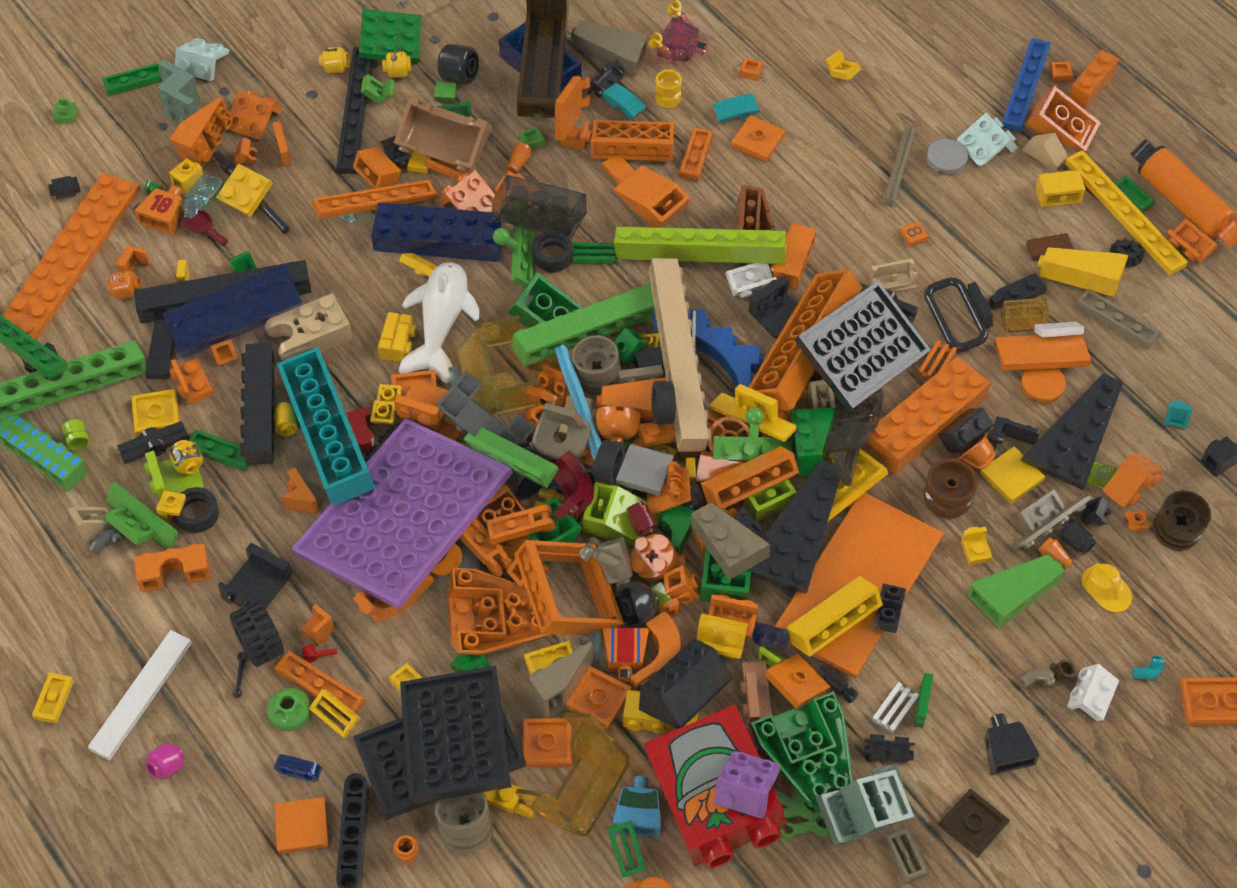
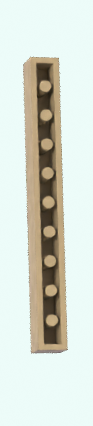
M652 258L649 278L666 381H672L675 388L676 408L673 424L678 452L705 451L707 443L711 442V430L707 429L706 424L708 422V412L704 410L703 406L705 395L700 389L702 379L701 374L697 372L698 356L694 355L695 338L691 337L692 321L688 319L689 304L685 302L686 286L682 284L683 269L679 267L678 259Z

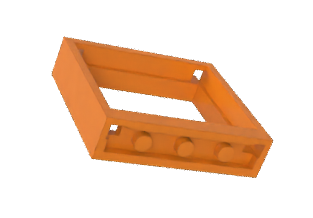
M525 540L514 553L541 634L603 636V628H620L624 624L602 564L596 562V558L593 556L588 561L583 560L579 556V550L585 544ZM541 561L580 563L600 619L560 617Z

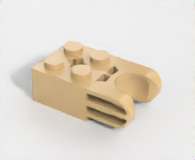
M333 293L267 320L265 324V329L272 338L291 337L279 347L278 353L282 361L316 347L319 348L320 352L353 340L350 323Z

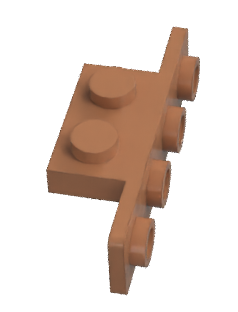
M766 661L743 662L744 682L740 683L741 697H745L746 704H743V718L748 720L749 735L757 752L763 751L759 747L749 724L772 715L768 679L764 676L767 670Z

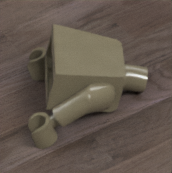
M623 536L606 542H601L598 538L591 537L579 550V556L583 560L588 561L593 556L596 558V562L602 564L609 584L616 583L618 587L621 584L630 582L629 578L632 577L634 571L631 568V561Z

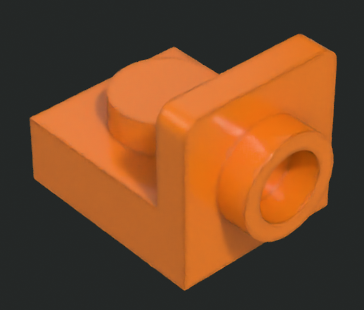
M589 122L584 123L583 129L572 127L564 141H561V146L585 150L587 142L590 143L592 131L589 130Z

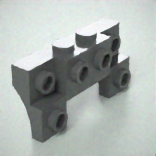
M467 370L436 405L457 423L455 427L463 434L468 432L474 437L483 427L513 442L518 439L526 440L536 428L519 413L508 426H505L476 402L473 397L484 384Z

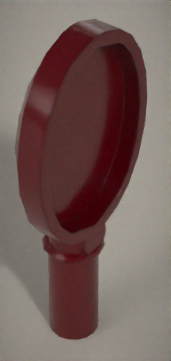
M196 207L182 210L180 219L185 228L195 233H206L222 246L228 243V239L212 228V218L206 211Z

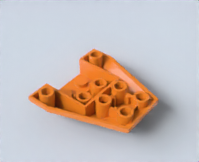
M451 569L447 610L450 643L458 654L484 655L549 637L550 634H541L526 587H520L515 582L477 569Z

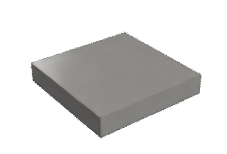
M630 444L616 478V484L660 496L668 476L666 467L673 461L674 456Z

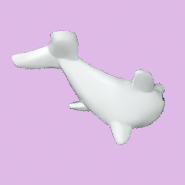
M453 262L442 263L435 268L428 282L407 295L402 304L404 308L422 303L425 343L404 357L399 367L400 374L428 369L435 370V374L445 383L453 379V365L441 347L461 310L467 313L474 321L479 320V307L475 298L468 291L466 272L461 265Z

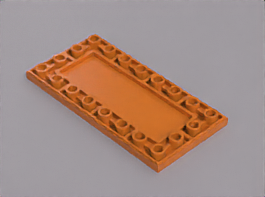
M867 493L862 494L857 498L817 560L807 593L797 591L773 628L772 634L792 644L787 626L858 576L877 586L879 594H881L883 583L906 588L905 600L942 540L944 532ZM877 609L812 656L856 679L885 632L873 628Z

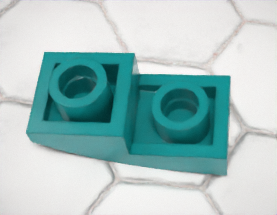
M616 83L601 94L613 109L619 107L630 120L646 108L645 104L633 93Z
M754 94L740 95L713 104L720 124L737 117L743 120L750 115L760 112Z

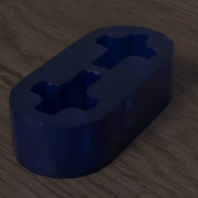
M763 623L757 624L754 628L753 641L758 645L784 650L789 643V632L784 628Z
M284 754L278 755L274 765V769L281 774L310 782H317L322 771V767L314 762Z

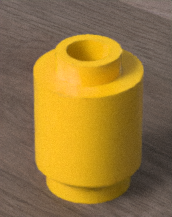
M283 402L277 404L273 411L275 432L281 436H290L297 431L295 410L290 403Z

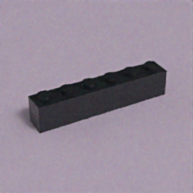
M272 342L245 344V353H241L242 366H245V371H241L242 384H245V387L241 389V400L244 402V406L240 408L241 419L244 420V425H240L241 438H244V443H240V455L245 457L247 465L274 463L275 354Z

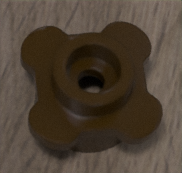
M1061 660L1058 664L1052 663L1050 665V669L1055 673L1054 676L1058 683L1065 684L1066 681H1075L1076 670L1071 662Z

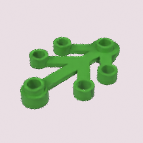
M786 778L785 783L790 787L793 799L774 788L781 805L786 807L784 808L786 819L802 817L807 820V822L794 825L787 823V827L780 831L782 838L791 840L796 834L812 831L818 836L830 835L827 827L822 828L818 825L819 822H825L819 805L813 807L814 812L806 808L804 800ZM790 828L793 832L786 834L784 829Z

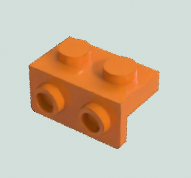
M1187 218L1173 231L1171 229L1167 231L1168 241L1175 249L1180 248L1184 251L1183 255L1190 262L1195 261L1200 265L1218 248L1216 242Z
M723 594L712 595L708 615L748 623L746 639L752 640L758 604L746 599H732Z

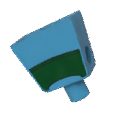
M636 776L634 777L633 787L622 788L613 818V826L632 820L636 835L660 837L661 819L658 790L648 789L649 779L647 777ZM625 828V834L630 835L628 828Z

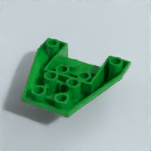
M834 691L815 698L798 709L795 708L774 717L770 715L749 724L761 750L772 762L780 765L781 774L810 808L818 806L816 800L818 796L841 790L853 782L844 713Z

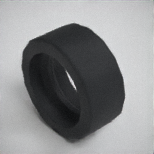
M557 231L544 232L539 235L533 243L535 264L540 269L548 272H558L567 268L573 258V245L570 238ZM550 245L560 246L565 249V253L556 258L545 257L540 251Z
M655 381L653 383L651 404L652 417L655 424L674 423L676 401L675 388L672 381Z
M604 440L601 443L594 463L593 477L595 482L608 485L616 483V478L624 458L623 444Z
M193 487L180 493L185 494L186 500L180 515L175 516V519L182 529L187 532L198 533L206 531L216 523L219 516V508L216 498L211 491L201 487ZM204 501L209 504V511L200 518L190 519L183 515V509L192 502Z

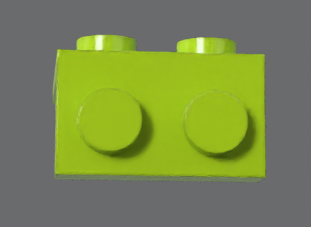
M154 451L145 453L147 462L143 463L147 476H152L153 481H149L152 494H157L159 500L164 490L181 493L188 488H205L199 469L194 474H181L176 471L171 459L158 463Z

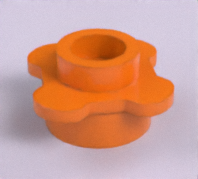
M1139 509L1135 512L1127 511L1124 517L1127 519L1128 528L1134 532L1149 529L1151 522L1147 520V512L1144 509Z

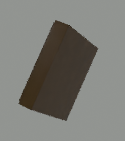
M970 788L939 822L938 826L979 858L1009 824L1010 820Z

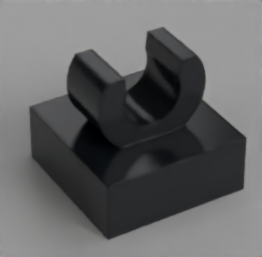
M1100 496L1088 501L1081 521L1087 525L1093 522L1099 526L1108 524L1104 517L1112 513L1107 508L1109 500L1104 496Z

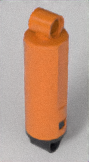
M1144 139L1130 153L1140 164L1137 170L1138 174L1148 181L1158 193L1169 200L1196 227L1212 240L1220 238L1230 249L1237 243V223L1235 222L1237 214L1191 172L1189 167L1174 156L1166 146L1162 145L1155 148L1148 140Z

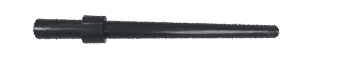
M215 151L213 157L220 163L221 169L226 174L231 175L235 165L230 159H226L220 151ZM262 199L258 207L283 234H286L289 231V227Z

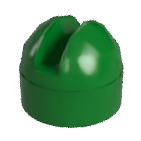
M147 180L144 190L149 195L154 189L162 190L163 186Z

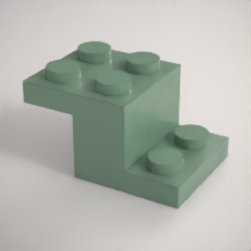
M163 59L158 63L160 76L163 81L157 87L159 99L163 107V114L169 120H174L180 124V122L196 113V108L201 104L195 77Z
M896 770L857 779L841 790L822 794L816 798L834 846L874 835L890 825L914 818Z

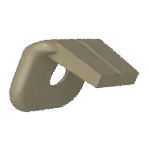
M545 403L544 412L540 416L532 438V446L538 454L558 460L568 450L579 459L585 450L590 436V425L576 411ZM561 424L568 425L565 441L562 443L555 442L553 437Z

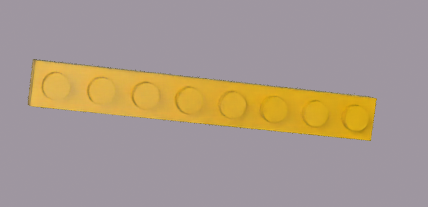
M1083 150L1066 158L1065 164L1071 171L1079 170L1084 185L1138 243H1141V246L1169 276L1187 266L1188 261Z

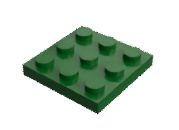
M362 9L359 58L386 60L387 53L405 52L407 56H410L411 63L418 64L421 15Z

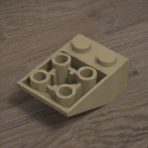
M591 642L586 645L577 646L572 653L555 659L545 669L536 670L529 678L530 700L543 718H553L566 710V703L589 666L593 667V644Z

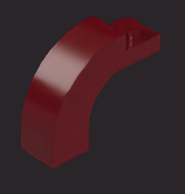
M568 450L554 463L559 470L553 479L559 484L565 496V502L554 512L559 519L563 518L566 514L576 519L594 499V486L587 470L578 458Z

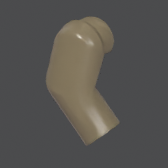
M1034 668L1018 678L1019 683L1024 688L1036 681L1043 680L1045 686H1052L1057 681L1054 676L1055 673L1051 669Z

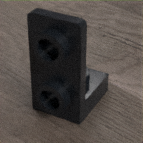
M997 416L989 436V442L994 447V452L997 444L1002 445L1005 436L1034 445L1037 442L1040 430L1030 425H1023L1008 418Z

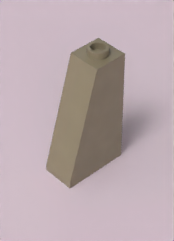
M579 20L577 27H573L571 39H574V48L607 64L610 63L612 65L618 60L616 63L617 67H621L624 72L632 76H637L647 50V34Z

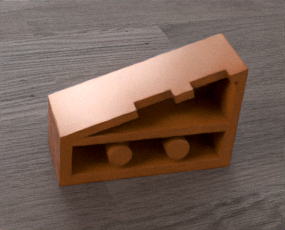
M742 185L737 199L735 230L775 231V224L771 220L770 209L763 188Z

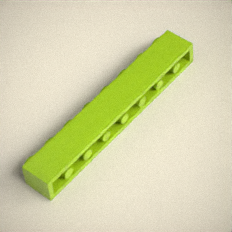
M616 227L614 247L616 258L621 260H652V258L694 262L786 264L787 237L786 231Z

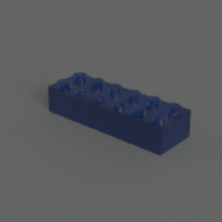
M378 202L371 233L373 251L401 254L414 253L423 256L499 262L502 245L494 242L493 233L498 228L505 229L504 213Z
M285 263L162 314L183 359L210 348L214 344L264 326L270 318L302 306L303 302Z

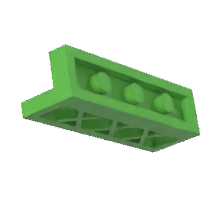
M481 427L475 437L467 434L464 438L471 449L511 467L512 471L545 488L548 487L559 470L557 465Z

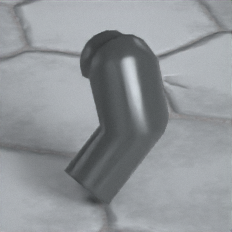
M115 529L100 531L88 549L98 555L104 545L121 544L123 535Z

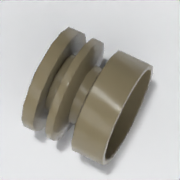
M595 335L579 341L573 349L572 360L576 374L580 377V385L583 391L589 394L600 395L602 386L616 385L617 374L621 370L617 346L612 340L604 336Z
M483 792L437 800L435 816L442 841L448 849L461 854L474 853L482 849L490 841L493 834V823L489 813L487 798Z

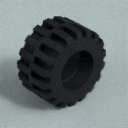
M256 600L230 613V621L235 634L253 665L259 667L284 654V646L268 612L259 601Z

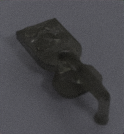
M882 389L875 391L849 412L838 400L833 420L834 431L827 436L825 448L828 452H838L833 454L831 458L834 459L840 478L846 486L852 485L860 448L869 442L871 433L878 426L884 400Z

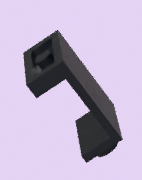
M250 543L245 549L248 560L230 583L226 585L221 581L219 582L220 597L229 604L234 603L240 606V608L257 600L266 609L292 576V571L288 562Z

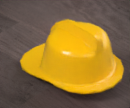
M1097 563L1083 573L1081 579L1082 586L1105 610L1122 612L1131 605L1132 592L1115 567L1109 564Z

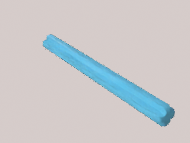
M560 345L555 348V354L575 410L590 425L591 432L587 443L595 460L601 440L569 351L565 345Z

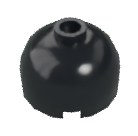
M634 581L621 584L616 588V591L619 590V596L615 597L623 622H628L630 625L627 628H643L647 622L655 618L659 599L657 594L646 584Z

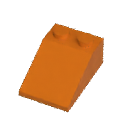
M1056 86L1040 97L1026 122V125L1038 135L1055 132L1062 145L1077 151L1083 150L1084 152H1086L1101 122Z

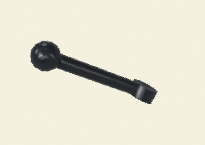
M240 652L237 655L239 667L236 689L233 691L235 698L242 696L240 689L243 666L247 660L245 652Z

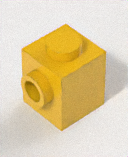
M188 158L169 172L172 186L180 188L186 196L205 182L202 167L197 162L194 163Z

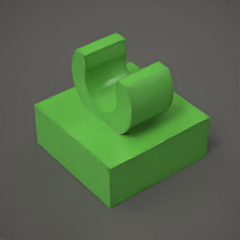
M59 98V103H55L54 123H75L77 114L76 102H68L67 98Z

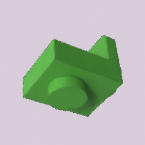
M367 74L363 77L361 93L380 105L393 96L394 81L390 79L383 84Z

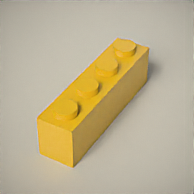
M858 576L787 626L792 645L809 657L883 605L878 587Z

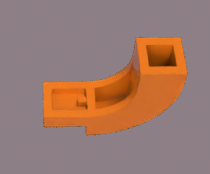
M429 573L399 610L367 592H358L353 600L359 605V610L362 613L371 615L376 622L384 621L400 614L415 603L426 592L435 578Z
M666 611L646 623V628H649L648 638L656 646L658 655L652 663L631 676L630 686L633 691L640 692L641 686L680 651L679 631Z

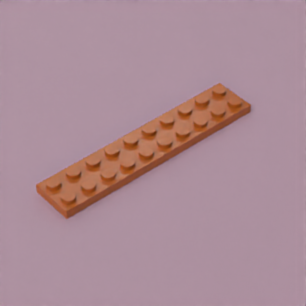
M102 172L2 316L38 340L140 191L139 184Z

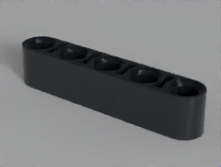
M359 773L349 775L344 782L336 874L338 888H346L343 885L350 880L354 881L355 884L349 888H362L369 789L365 777ZM355 786H362L359 791L351 790ZM353 809H360V810H361V811H360L358 814H356V815H350V814H349L350 811L353 810ZM356 832L359 834L354 839L347 838L351 833ZM348 857H357L353 863L345 862Z

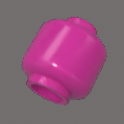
M170 743L161 744L148 753L145 763L146 768L153 778L168 779L182 769L184 753L179 746H173Z

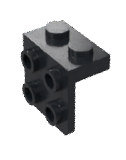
M784 276L777 280H772L763 289L754 291L749 298L748 312L775 339L779 337L798 305L787 294L789 281Z

